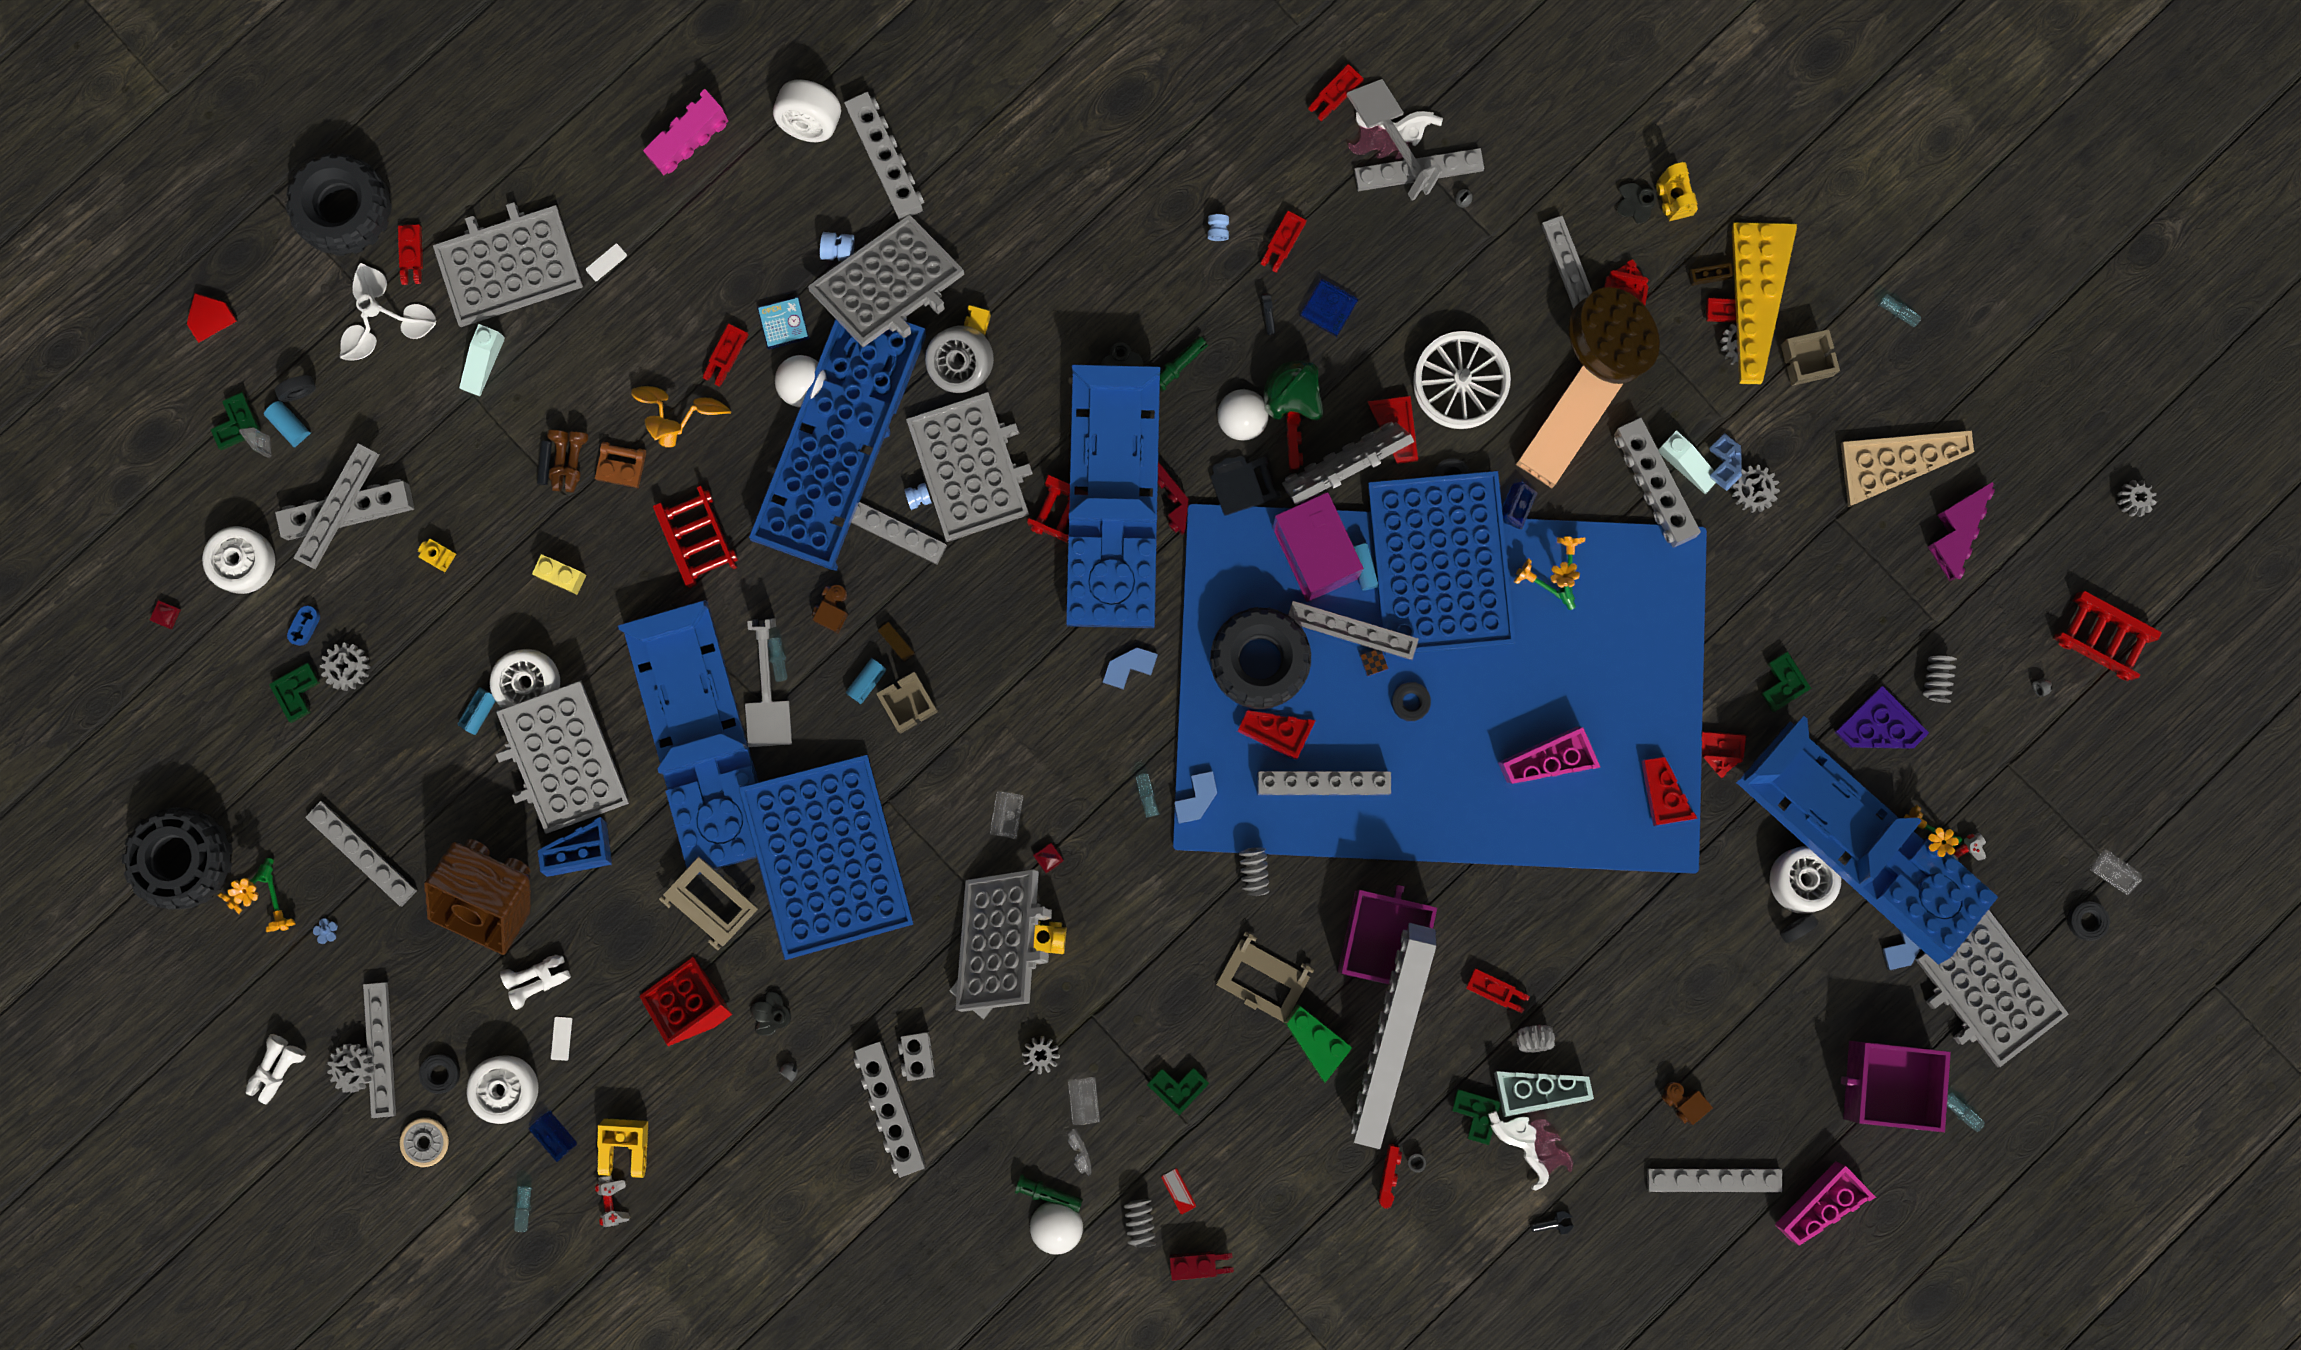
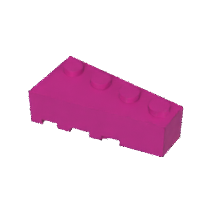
M706 89L700 93L702 98L696 104L691 102L686 107L687 111L683 117H676L671 122L668 132L662 131L643 150L648 159L663 176L666 173L673 172L677 168L678 163L683 159L690 158L697 147L705 145L715 132L722 131L727 125L728 119L722 107Z
M1578 726L1498 762L1506 782L1511 784L1600 768L1584 728Z
M1835 1161L1777 1221L1775 1226L1790 1241L1801 1245L1822 1232L1823 1228L1831 1223L1838 1222L1842 1216L1850 1211L1857 1210L1861 1204L1871 1201L1876 1197L1845 1165Z

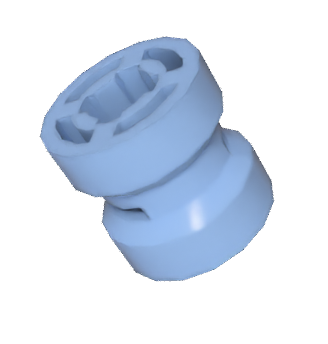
M1222 214L1208 216V224L1211 226L1210 230H1208V239L1213 241L1228 240L1229 231L1226 226L1229 225V216Z
M925 483L919 484L918 490L911 487L904 489L911 510L918 508L921 505L920 502L924 505L932 503Z

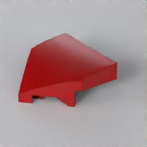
M1634 260L1628 261L1626 265L1616 271H1611L1610 275L1606 277L1604 288L1613 287L1624 290L1635 296L1645 306L1648 293L1647 282L1649 279L1640 273Z
M195 293L187 325L198 343L238 321L226 302H223L224 300Z
M1702 731V757L1720 778H1723L1729 770L1743 761L1746 735Z

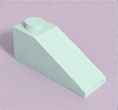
M478 324L470 343L460 389L481 396L505 339L501 333Z
M1677 430L1658 449L1659 453L1704 494L1716 483L1710 478L1714 470L1696 448Z

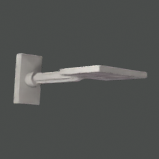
M1383 79L1347 92V97L1366 127L1371 128L1382 124L1412 170L1415 182L1408 192L1412 201L1415 200L1421 190H1423L1425 195L1429 194L1441 175L1442 169L1439 164L1424 169L1417 162L1391 119L1402 116L1404 112Z
M775 618L765 620V625L764 620L759 621V625L758 619L747 621L748 630H756V640H758L762 702L745 703L748 747L792 744L789 701L773 702L771 697L768 639L769 629L776 627Z

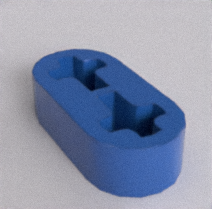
M311 606L300 608L287 633L289 642L298 646L307 644L320 620V613L316 608ZM311 612L313 619L307 620L304 615ZM301 631V635H303V638L297 639V637L294 636L295 632L299 633Z

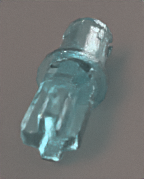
M1886 294L1879 303V306L1894 314L1895 318L1899 317L1912 327L1917 326L1921 320V316L1907 308L1905 303L1898 302L1889 294Z
M778 637L768 639L771 657L769 662L773 664L776 682L787 680L784 660L787 658L784 656L782 640Z
M1148 774L1136 776L1141 796L1139 799H1142L1146 818L1159 815L1154 798L1156 793L1152 791Z
M1953 1093L1947 1096V1107L1957 1115L1958 1120L1962 1119L1976 1132L1984 1127V1121L1970 1110L1971 1107L1969 1105L1966 1106Z
M518 1186L516 1207H514V1210H516L514 1231L526 1232L528 1230L529 1211L532 1210L530 1207L532 1187Z

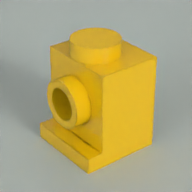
M969 305L968 313L970 317L966 316L964 326L975 328L985 336L991 317L990 311Z
M429 539L428 542L424 541L418 549L420 553L419 558L443 572H446L456 556V553L432 539ZM435 549L436 555L431 557V554Z

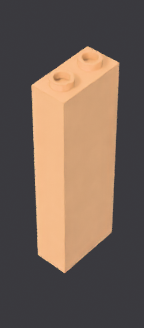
M1582 366L1516 465L1550 488H1553L1623 384L1603 381Z

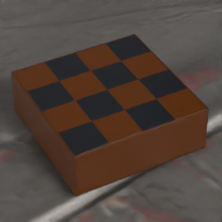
M1374 650L1360 655L1367 676L1388 669L1382 651Z

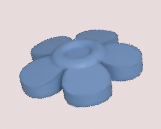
M323 918L319 921L320 926H315L313 929V934L318 936L317 941L320 944H325L327 940L332 942L336 939V933L332 931H336L338 926L335 922L329 923L328 919Z

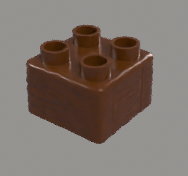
M468 839L464 845L453 842L424 883L427 918L441 927L505 955L531 911V890L528 877L530 869L526 864L515 858H507L505 863L489 857V849L476 840Z

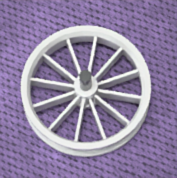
M1451 332L1435 339L1423 351L1414 371V393L1418 404L1425 414L1440 425L1454 429L1473 428L1491 419L1503 405L1510 388V368L1503 352L1490 339L1473 332ZM1456 342L1459 370H1457L1441 346ZM1460 342H1469L1477 345L1465 369L1462 367ZM1480 346L1492 358L1470 372L1469 367ZM1437 349L1452 372L1426 361L1427 358ZM1494 360L1501 375L1472 377L1473 374ZM1423 366L1448 376L1450 379L1422 381ZM1502 380L1500 395L1473 382ZM1450 384L1448 388L1430 400L1426 398L1422 387L1423 385ZM1471 388L1496 399L1497 402L1490 410L1486 411ZM1452 389L1455 391L1445 413L1442 414L1430 403ZM1466 391L1482 415L1467 419ZM1457 393H1461L1463 419L1446 416Z

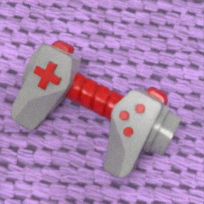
M1980 833L1969 834L1964 839L1965 844L1955 849L1954 854H1952L1957 861L1959 857L1967 852H1970L1975 859L1983 860L1986 858L1982 847L1986 844V841Z
M612 1175L598 1177L599 1182L595 1186V1191L598 1192V1195H603L605 1213L599 1219L600 1225L610 1227L629 1221V1213L614 1211L612 1195L626 1187L625 1181H613Z

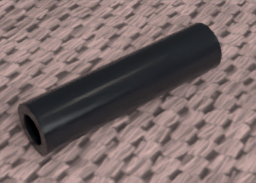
M541 441L537 475L538 485H548L552 442Z

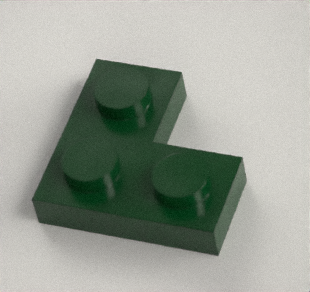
M239 393L222 401L230 421L210 429L220 450H224L262 433L244 393Z
M1788 652L1768 663L1779 683L1763 692L1762 696L1773 712L1812 689Z
M307 663L269 684L290 723L311 713L301 693L316 686L320 681L311 664Z
M1194 1068L1179 1083L1161 1069L1147 1086L1176 1114L1180 1115L1208 1086L1209 1082Z
M1457 1089L1451 1111L1472 1117L1467 1139L1486 1145L1490 1144L1493 1129L1490 1126L1492 1123L1488 1113L1497 1111L1498 1114L1501 1102Z

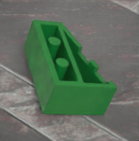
M1296 1005L1284 1023L1318 1073L1320 1079L1326 1083L1352 1047L1301 1006Z

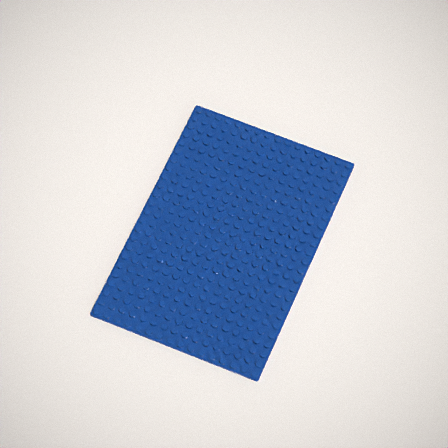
M1189 505L1175 802L1195 798L1191 776L1212 771L1217 794L1199 820L1179 824L1175 808L1173 840L1175 850L1239 853L1248 848L1259 847L1265 848L1264 852L1271 855L1693 874L1699 871L1706 528L1699 527L1701 533L1696 538L1673 548L1671 543H1667L1663 535L1664 529L1661 525L1503 518L1515 644L1420 652L1414 654L1413 660L1396 655L1385 656L1383 652L1388 669L1367 676L1360 655L1376 649L1302 627L1311 648V667L1304 685L1295 696L1281 705L1273 708L1253 709L1235 703L1227 697L1217 685L1211 671L1210 651L1213 640L1220 627L1231 616L1254 607H1269L1289 615L1292 602L1295 601L1382 627L1378 587L1362 591L1358 578L1349 584L1306 602L1272 529L1275 516L1292 508L1252 507L1225 516L1220 505ZM1337 511L1353 547L1365 543L1368 544L1376 573L1371 512ZM1557 537H1585V542L1575 546V555H1573L1572 563L1577 565L1575 572H1579L1580 576L1579 579L1574 580L1575 584L1572 587L1575 597L1574 603L1576 605L1572 610H1568L1566 604H1563L1561 599L1535 582L1532 583L1527 579L1521 580L1519 584L1513 582L1516 576H1518L1516 575L1519 568L1522 569L1523 564L1529 558L1532 560L1531 572L1537 575L1538 579L1556 590L1562 588L1557 583H1553L1550 578L1551 575H1554L1551 570L1553 566L1556 565L1561 568L1560 564L1562 562L1568 563L1566 546L1557 543ZM1254 639L1242 648L1240 664L1244 672L1250 677L1266 679L1274 675L1279 669L1281 655L1276 645L1271 641ZM1407 682H1416L1423 685L1431 697V706L1428 713L1417 721H1406L1399 718L1392 707L1394 691L1400 685ZM1409 693L1404 696L1403 705L1406 709L1415 710L1418 708L1420 700L1417 695ZM1247 710L1274 714L1275 716L1316 720L1297 760L1237 732ZM1578 726L1584 728L1600 765V768L1511 784L1506 782L1498 762ZM1666 758L1677 779V784L1682 794H1685L1691 811L1695 813L1698 819L1653 826L1641 761ZM1391 772V794L1257 795V773Z

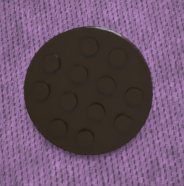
M1613 287L1601 288L1580 301L1571 312L1568 327L1571 345L1583 366L1597 378L1613 384L1628 383L1648 371L1656 362L1660 348L1657 326L1647 308L1632 294Z

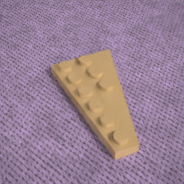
M1972 431L1842 442L1841 450L1848 507L1973 453Z

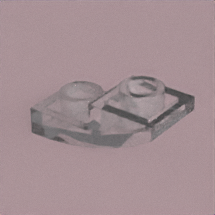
M1074 1128L1067 1134L1069 1136L1067 1141L1075 1151L1077 1149L1080 1150L1074 1157L1076 1160L1074 1165L1081 1174L1086 1172L1087 1175H1090L1092 1173V1166L1087 1147L1076 1128Z

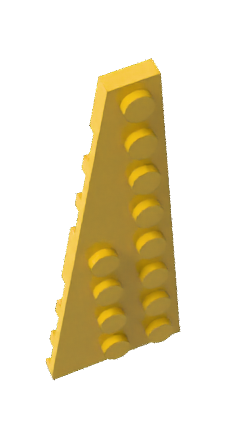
M1733 223L1732 225L1739 384H1762L1797 224Z

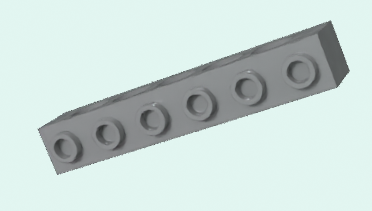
M868 92L844 102L899 221L909 214L913 216L922 212L921 204L924 203L920 192H915L912 185L915 184L911 173L906 174L903 166H906V162L902 154L897 155L895 151L897 143L893 135L888 136L885 130L889 127L884 116L879 117L876 111L880 108L875 97L870 98ZM866 115L873 116V119L871 121H863V118ZM875 134L882 135V138L878 141L871 139ZM888 152L891 154L890 158L886 160L880 158L883 153ZM893 171L900 172L897 178L889 177ZM902 190L909 191L906 197L898 196Z
M1642 418L1618 428L1614 434V441L1617 447L1623 450L1625 463L1628 467L1632 468L1636 484L1642 487L1646 503L1652 506L1654 518L1664 529L1663 535L1667 543H1671L1674 548L1696 538L1701 531ZM1631 442L1638 443L1640 445V449L1636 450L1632 448ZM1641 461L1648 462L1650 468L1646 469L1642 467ZM1651 480L1658 481L1660 487H1653L1651 485ZM1660 499L1668 500L1670 506H1663ZM1670 518L1678 519L1680 526L1673 525Z
M401 479L389 481L388 485H370L367 487V490L359 491L339 528L414 510L409 484L401 481ZM390 493V494H391V499H390V501L387 502V503H384V501H383L384 496H385L386 494ZM328 496L322 501L309 500L303 502L302 506L289 505L282 507L281 511L275 512L280 536L286 540L306 536ZM365 499H370L369 506L367 508H363V501ZM305 514L306 520L304 523L300 524L299 518L301 515Z
M1391 772L1257 773V795L1391 794Z
M880 1041L856 1050V1055L853 1056L857 1069L861 1068L862 1070L861 1082L864 1089L869 1090L871 1097L868 1098L871 1110H876L878 1116L875 1119L879 1132L883 1131L886 1139L883 1140L886 1152H891L893 1161H890L894 1174L898 1173L899 1178L925 1169L927 1166L883 1042ZM871 1061L879 1064V1071L876 1074L868 1070V1065ZM879 1082L884 1083L887 1087L884 1095L876 1092L875 1087ZM887 1103L894 1107V1113L891 1116L883 1112V1106ZM892 1125H899L901 1127L902 1134L899 1137L891 1134L890 1128ZM900 1146H906L909 1149L908 1157L902 1158L899 1156L898 1148Z

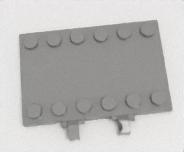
M515 203L508 204L506 207L510 218L506 219V222L485 229L484 227L479 228L477 219L471 216L465 218L469 229L464 231L465 235L433 245L460 327L583 287L556 205L525 215L524 212H519Z
M909 214L814 281L808 288L862 347H865L888 329L892 332L897 330L903 338L910 335L911 329L905 322L907 320L906 316L922 305L926 307L929 304L937 314L943 311L945 308L944 302L940 299L942 297L940 292L962 277L964 270Z
M988 392L906 419L947 542L1029 515L1019 483L1024 482L1023 477L1033 473L1030 464L1018 468L1016 464H1012L1005 443H1008L1007 438L1018 435L1019 431L1016 423L1006 427L1004 423H998Z
M1388 422L1377 433L1370 432L1362 437V441L1356 444L1351 442L1342 448L1343 451L1337 454L1333 452L1323 458L1324 461L1317 465L1316 463H1311L1300 474L1293 473L1285 478L1286 481L1282 485L1297 505L1331 486L1336 488L1342 485L1340 481L1370 465L1374 468L1381 464V459L1413 443L1414 440L1411 434L1397 422L1394 424L1393 422Z
M582 681L497 711L509 743L505 744V750L497 752L496 757L498 762L510 758L517 762L525 782L523 784L525 789L513 793V799L515 803L526 799L528 803L533 802L545 834L629 804V799Z
M1027 870L966 880L955 1010L963 1012L1030 1003L1032 969L1036 968V964L1048 963L1049 958L1048 953L1036 951L1033 948L1035 925H1038V920L1051 919L1052 914L1051 909L1048 910L1037 904L1038 871Z
M1989 910L1948 960L1938 965L1926 953L1915 959L1936 986L1932 990L1935 994L1926 1001L1929 1007L1936 1009L1943 1002L1945 1005L1950 1004L1963 1021L1961 1026L1964 1028L1953 1036L1955 1041L1963 1045L1969 1039L1971 1042L1977 1040L1997 1067L2004 1065L2068 1015V1012Z

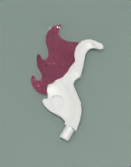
M1422 111L1409 114L1393 124L1409 147L1410 142L1413 146L1420 142L1427 125L1432 123L1441 126L1443 118L1433 115V112ZM1358 112L1356 113V121L1361 129V138L1356 145L1348 144L1349 149L1353 153L1362 155L1377 149L1381 152L1377 155V158H1384L1397 150L1399 153L1395 156V159L1403 157L1382 124L1367 128Z
M1497 1111L1488 1113L1492 1123L1490 1126L1499 1139L1507 1144L1521 1147L1524 1150L1523 1157L1538 1175V1181L1531 1186L1532 1190H1538L1545 1186L1548 1182L1549 1174L1560 1165L1566 1166L1568 1172L1572 1171L1573 1160L1571 1156L1555 1146L1556 1140L1562 1141L1561 1137L1543 1130L1544 1125H1551L1547 1120L1536 1119L1528 1124V1117H1517L1509 1122L1500 1121Z

